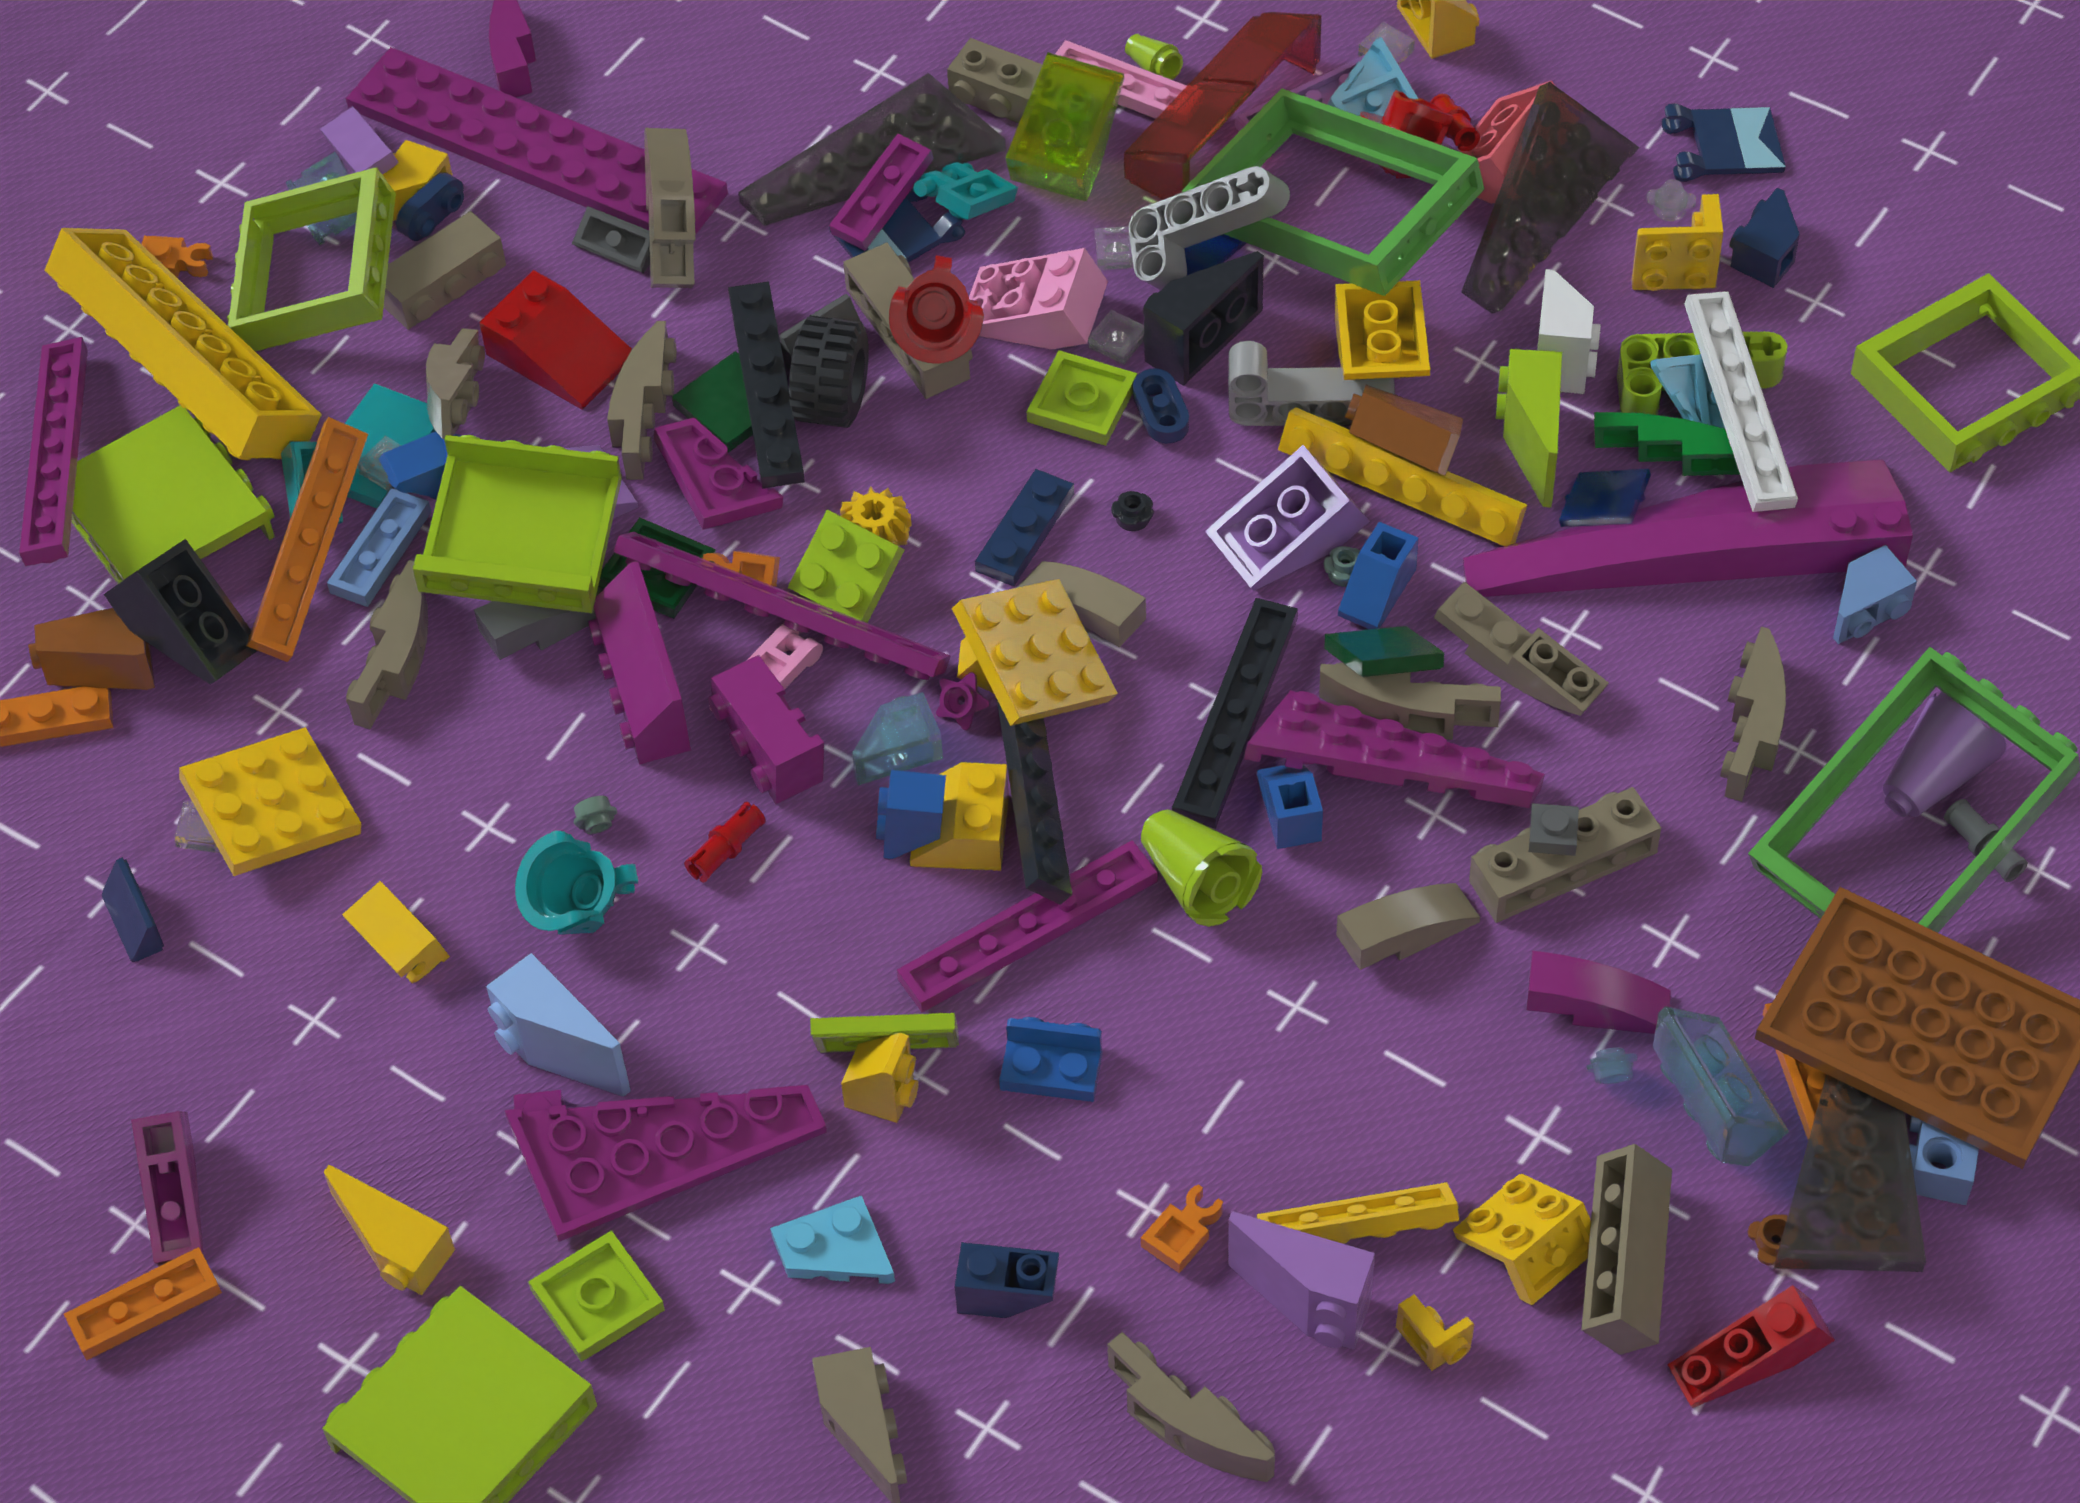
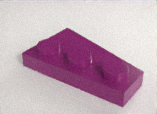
M695 418L654 428V441L703 530L782 509L783 496L774 488L770 490L767 488L762 489V484L757 480L758 474L748 465L742 467L728 454V447Z

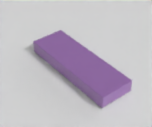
M353 106L320 128L328 142L354 173L377 167L383 175L399 163L392 151Z

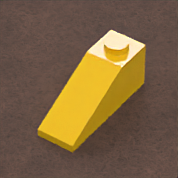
M328 1165L324 1170V1175L331 1194L381 1272V1277L398 1290L403 1291L407 1287L423 1295L455 1251L448 1227L343 1171Z

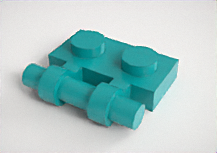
M958 162L946 165L942 172L934 170L925 173L914 184L916 195L920 197L937 196L935 202L949 209L953 216L966 220L1014 202L1018 191L1016 185L988 169L975 172L970 163L961 164Z

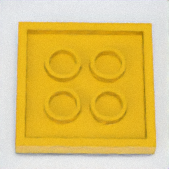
M1060 579L961 599L952 608L1010 726L1107 703L1118 694Z
M306 727L179 767L180 781L233 876L361 834V821Z

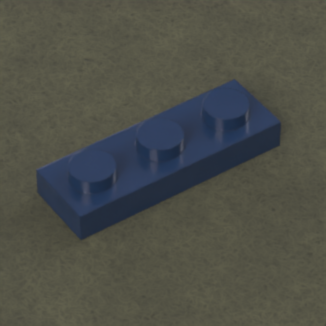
M1035 469L976 558V572L1014 587L1073 497L1074 483Z

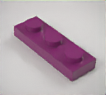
M897 134L829 224L831 233L866 251L913 188L915 182L919 180L933 161L932 150Z

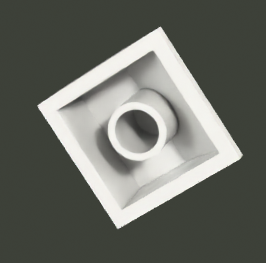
M1546 269L1537 351L1562 352L1560 392L1584 394L1586 377L1595 378L1597 352L1589 350H1598L1601 324H1592L1594 306L1555 270Z

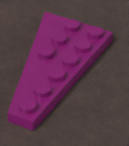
M1291 690L1247 743L1244 756L1245 760L1260 762L1262 754L1286 758L1285 766L1302 769L1303 764L1326 765L1327 770L1332 775L1403 786L1404 779L1427 782V791L1445 793V789H1468L1469 794L1475 799L1530 808L1539 794L1545 776L1544 773L1533 770L1526 763L1504 761L1490 756L1483 749L1476 747L1465 748L1447 742L1444 737L1438 734H1422L1404 728L1401 723L1395 720H1380L1362 714L1355 707L1348 705L1337 706L1319 700L1316 695L1310 692H1294Z
M808 1085L750 1089L748 1093L720 1096H718V1092L702 1093L700 1097L674 1099V1096L606 1101L598 1102L596 1106L567 1108L566 1105L548 1106V1110L522 1112V1109L504 1110L558 1242L827 1133V1126Z

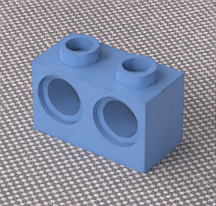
M1911 1115L1909 1131L1918 1133L1916 1146L1907 1144L1902 1173L1911 1174L1908 1193L1966 1205L1974 1183L1979 1148ZM1931 1162L1941 1163L1945 1165L1947 1169L1936 1168L1931 1164Z

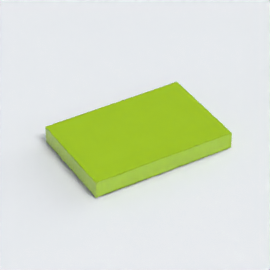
M955 1013L810 1018L811 1037L820 1053L855 1051L860 1043L897 1033L909 1035L910 1049L955 1048L959 1045V1031Z

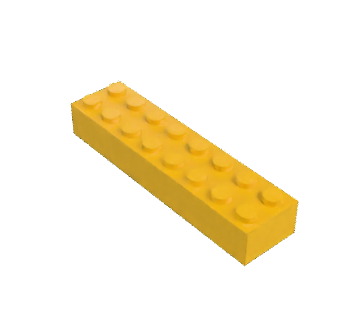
M61 228L44 271L58 283L57 286L60 290L69 294L81 305L84 313L93 317L105 328V333L117 340L129 352V356L134 361L141 363L153 375V379L158 384L166 387L178 399L180 406L194 414L203 423V428L206 431L214 434L228 447L227 450L231 455L241 460H251L252 458L281 459V453L289 442H310L322 414L127 230Z

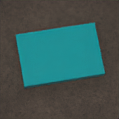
M373 384L344 423L368 433L347 497L378 509L391 488L395 489L389 483L388 476L379 458L389 450L436 432L429 419L427 403L378 384Z

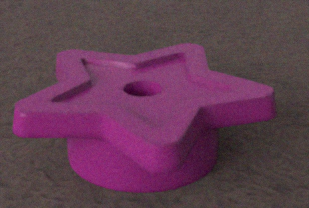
M970 672L959 682L945 678L940 679L942 692L940 694V706L936 711V715L938 717L955 718L963 730L970 729L975 712L990 706L989 700L977 692V675ZM961 696L965 698V702L962 705L958 701Z

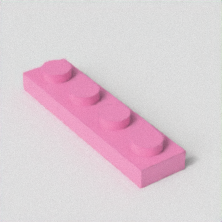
M1067 40L1064 41L1047 64L1051 68L1111 89L1113 103L1189 131L1207 105V93Z

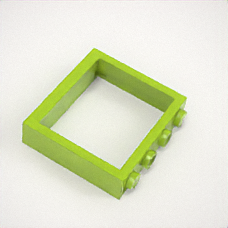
M377 167L245 202L242 224L239 225V248L235 254L236 270L234 283L231 285L232 299L230 314L227 316L229 328L254 351L382 319L396 193ZM357 213L348 291L264 312L274 234Z
M1989 273L1857 345L1851 369V375L1949 473L1970 461L1975 463L1984 453L1998 445L2005 446L2009 444L2017 434L2031 426L2038 427L2042 425L2052 414L2065 407L2072 408L2075 401L2080 399V360ZM1987 315L2052 379L1957 431L1893 367Z

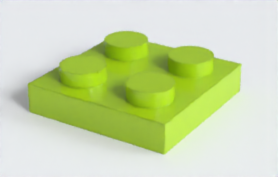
M1059 350L1027 410V422L1106 446L1133 394V381L1137 373Z
M826 510L787 588L820 605L868 623L905 549Z
M612 1230L528 1281L531 1292L581 1362L665 1311L662 1299Z

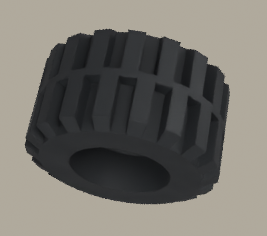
M813 315L807 317L799 330L795 342L790 369L789 400L796 421L843 428L851 426L861 407L868 372L869 344L862 322Z

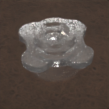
M1675 179L1667 180L1657 190H1649L1646 196L1647 202L1654 205L1655 214L1666 221L1681 219L1686 214L1687 208L1691 209L1696 205V196L1687 193L1681 186V182Z

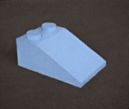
M532 953L486 986L491 1002L488 1012L498 1028L494 1034L499 1044L508 1054L512 1055L514 1052H517L528 1065L623 1097L631 1091L620 1043Z

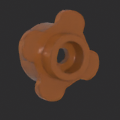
M1783 1214L1769 1215L1761 1222L1755 1221L1751 1223L1748 1228V1237L1755 1241L1759 1250L1757 1258L1764 1265H1774L1778 1259L1785 1257L1797 1259L1804 1252V1243L1797 1239L1798 1230L1790 1216ZM1777 1237L1781 1241L1779 1243H1774L1771 1240V1238Z

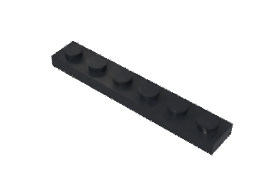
M769 281L728 287L762 489L804 483V470L794 416L790 406L788 382Z
M1255 598L1173 803L1172 811L1207 827L1216 829L1244 758L1247 743L1251 740L1298 620V608Z
M997 700L1025 887L1061 905L1073 894L1044 718L1010 726Z

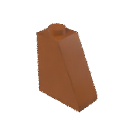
M1365 385L1362 396L1353 393L1345 418L1353 420L1349 433L1444 476L1447 473L1458 443L1463 418L1369 385Z
M114 608L34 625L35 643L28 644L30 658L34 670L42 668L47 685L140 690L155 688L151 645L129 631L114 611Z

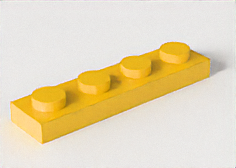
M1445 1182L1257 1214V1218L1345 1244L1350 1239L1366 1236L1385 1238L1393 1236L1398 1231L1414 1228L1437 1229L1444 1226L1445 1223L1459 1221L1458 1203L1448 1183Z

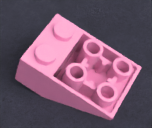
M1085 248L980 267L969 296L970 300L978 301V305L982 306L981 308L984 312L983 325L979 336L1051 350L1087 344L1108 280Z

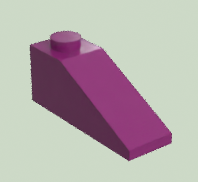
M176 1111L131 1119L154 1263L173 1260L197 1247L204 1254L196 1163L188 1112Z

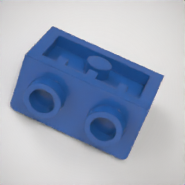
M1035 1017L1008 1019L1006 1027L1007 1044L999 1080L1000 1090L1094 1102L1103 1054L1102 1031L1100 1029L1092 1028L1083 1023H1071L1069 1025L1049 1023Z

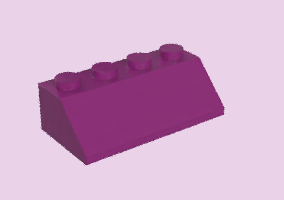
M639 562L629 563L596 596L593 607L595 619L588 620V626L594 646L602 644L605 653L598 654L604 680L613 678L615 684L614 688L608 689L615 715L623 713L626 722L619 724L625 749L634 748L640 765L691 751L682 698Z

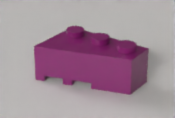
M760 655L711 677L712 695L708 697L710 708L718 721L725 719L732 731L729 733L731 743L740 757L746 755L753 766L750 769L752 778L761 793L768 791L774 803L778 804L823 782L824 741L818 734L809 737L800 724L806 721L804 714L798 707L791 710L783 696L786 694L785 689Z

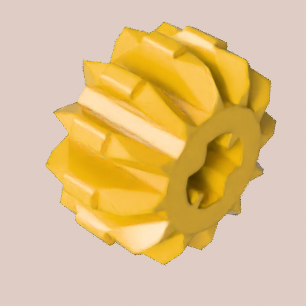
M870 486L867 494L862 495L854 491L851 501L842 502L840 509L841 517L897 546L907 545L912 522L911 514L908 513L902 496L893 497L889 488L881 493H876Z

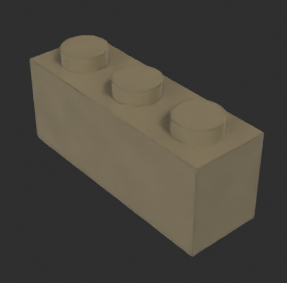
M469 211L388 264L384 308L407 330L419 322L428 319L433 313L454 299L460 298L466 291L486 278L495 275L501 268L506 266L501 238L473 212Z

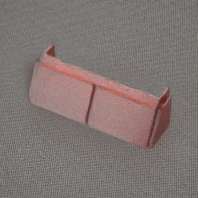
M1264 12L1260 16H1253L1124 152V178L1129 180L1131 184L1162 200L1182 193V190L1190 182V160L1283 60L1313 75L1315 74L1316 65L1320 62L1322 16L1318 14Z

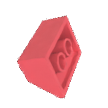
M1552 80L1498 98L1475 126L1476 131L1480 134L1478 145L1470 151L1457 149L1461 153L1478 158L1484 190L1477 198L1491 204L1506 199L1510 201L1519 199L1529 190L1530 185L1528 183L1534 175L1548 166L1550 163L1549 156L1552 152L1569 139L1571 135L1569 131L1579 117Z

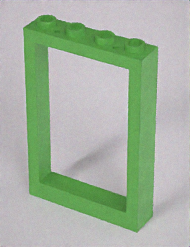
M1281 89L1214 156L1205 168L1182 190V193L1249 167H1261L1292 134L1433 184L1434 186L1369 255L1270 217L1224 233L1230 237L1386 296L1484 190L1478 158Z
M1929 647L1748 854L1754 869L1821 919L1835 893L1787 856L1935 688H1938L2051 771L1918 923L1938 933L2080 771L2079 756L2076 753L2078 748L2063 734L2056 732L2052 736L2039 726L2040 720L2024 706L2018 705L2015 709L2002 699V692L1990 681L1982 678L1978 682L1965 672L1967 670L1965 665L1954 655L1948 652L1941 655Z

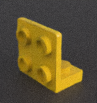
M1702 194L1700 212H1693L1692 227L1639 228L1637 230L1631 280L1633 290L1656 291L1660 289L1716 288L1723 239L1719 194Z
M1519 1174L1514 1179L1506 1182L1502 1189L1479 1208L1470 1212L1467 1218L1453 1229L1456 1239L1504 1262L1519 1299L1533 1305L1588 1258L1591 1219L1582 1201L1529 1176Z

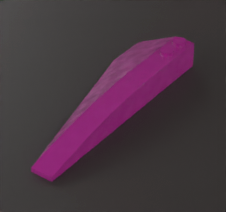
M1883 459L1809 464L1788 468L1798 497L1795 508L1752 512L1743 481L1514 543L1510 546L1463 558L1465 582L1482 596L1488 597L1847 572L1850 562L1884 545L1890 549L1906 568L1913 533L1905 500Z

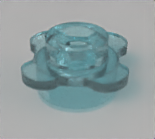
M1624 1048L1603 1049L1596 1052L1595 1058L1590 1059V1065H1587L1586 1069L1587 1072H1594L1595 1082L1598 1084L1624 1082L1633 1078L1632 1067L1634 1066L1633 1062L1638 1060L1637 1054H1625Z

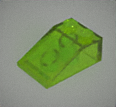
M1047 52L1005 157L1010 179L1087 202L1102 164L1125 79L1124 73Z

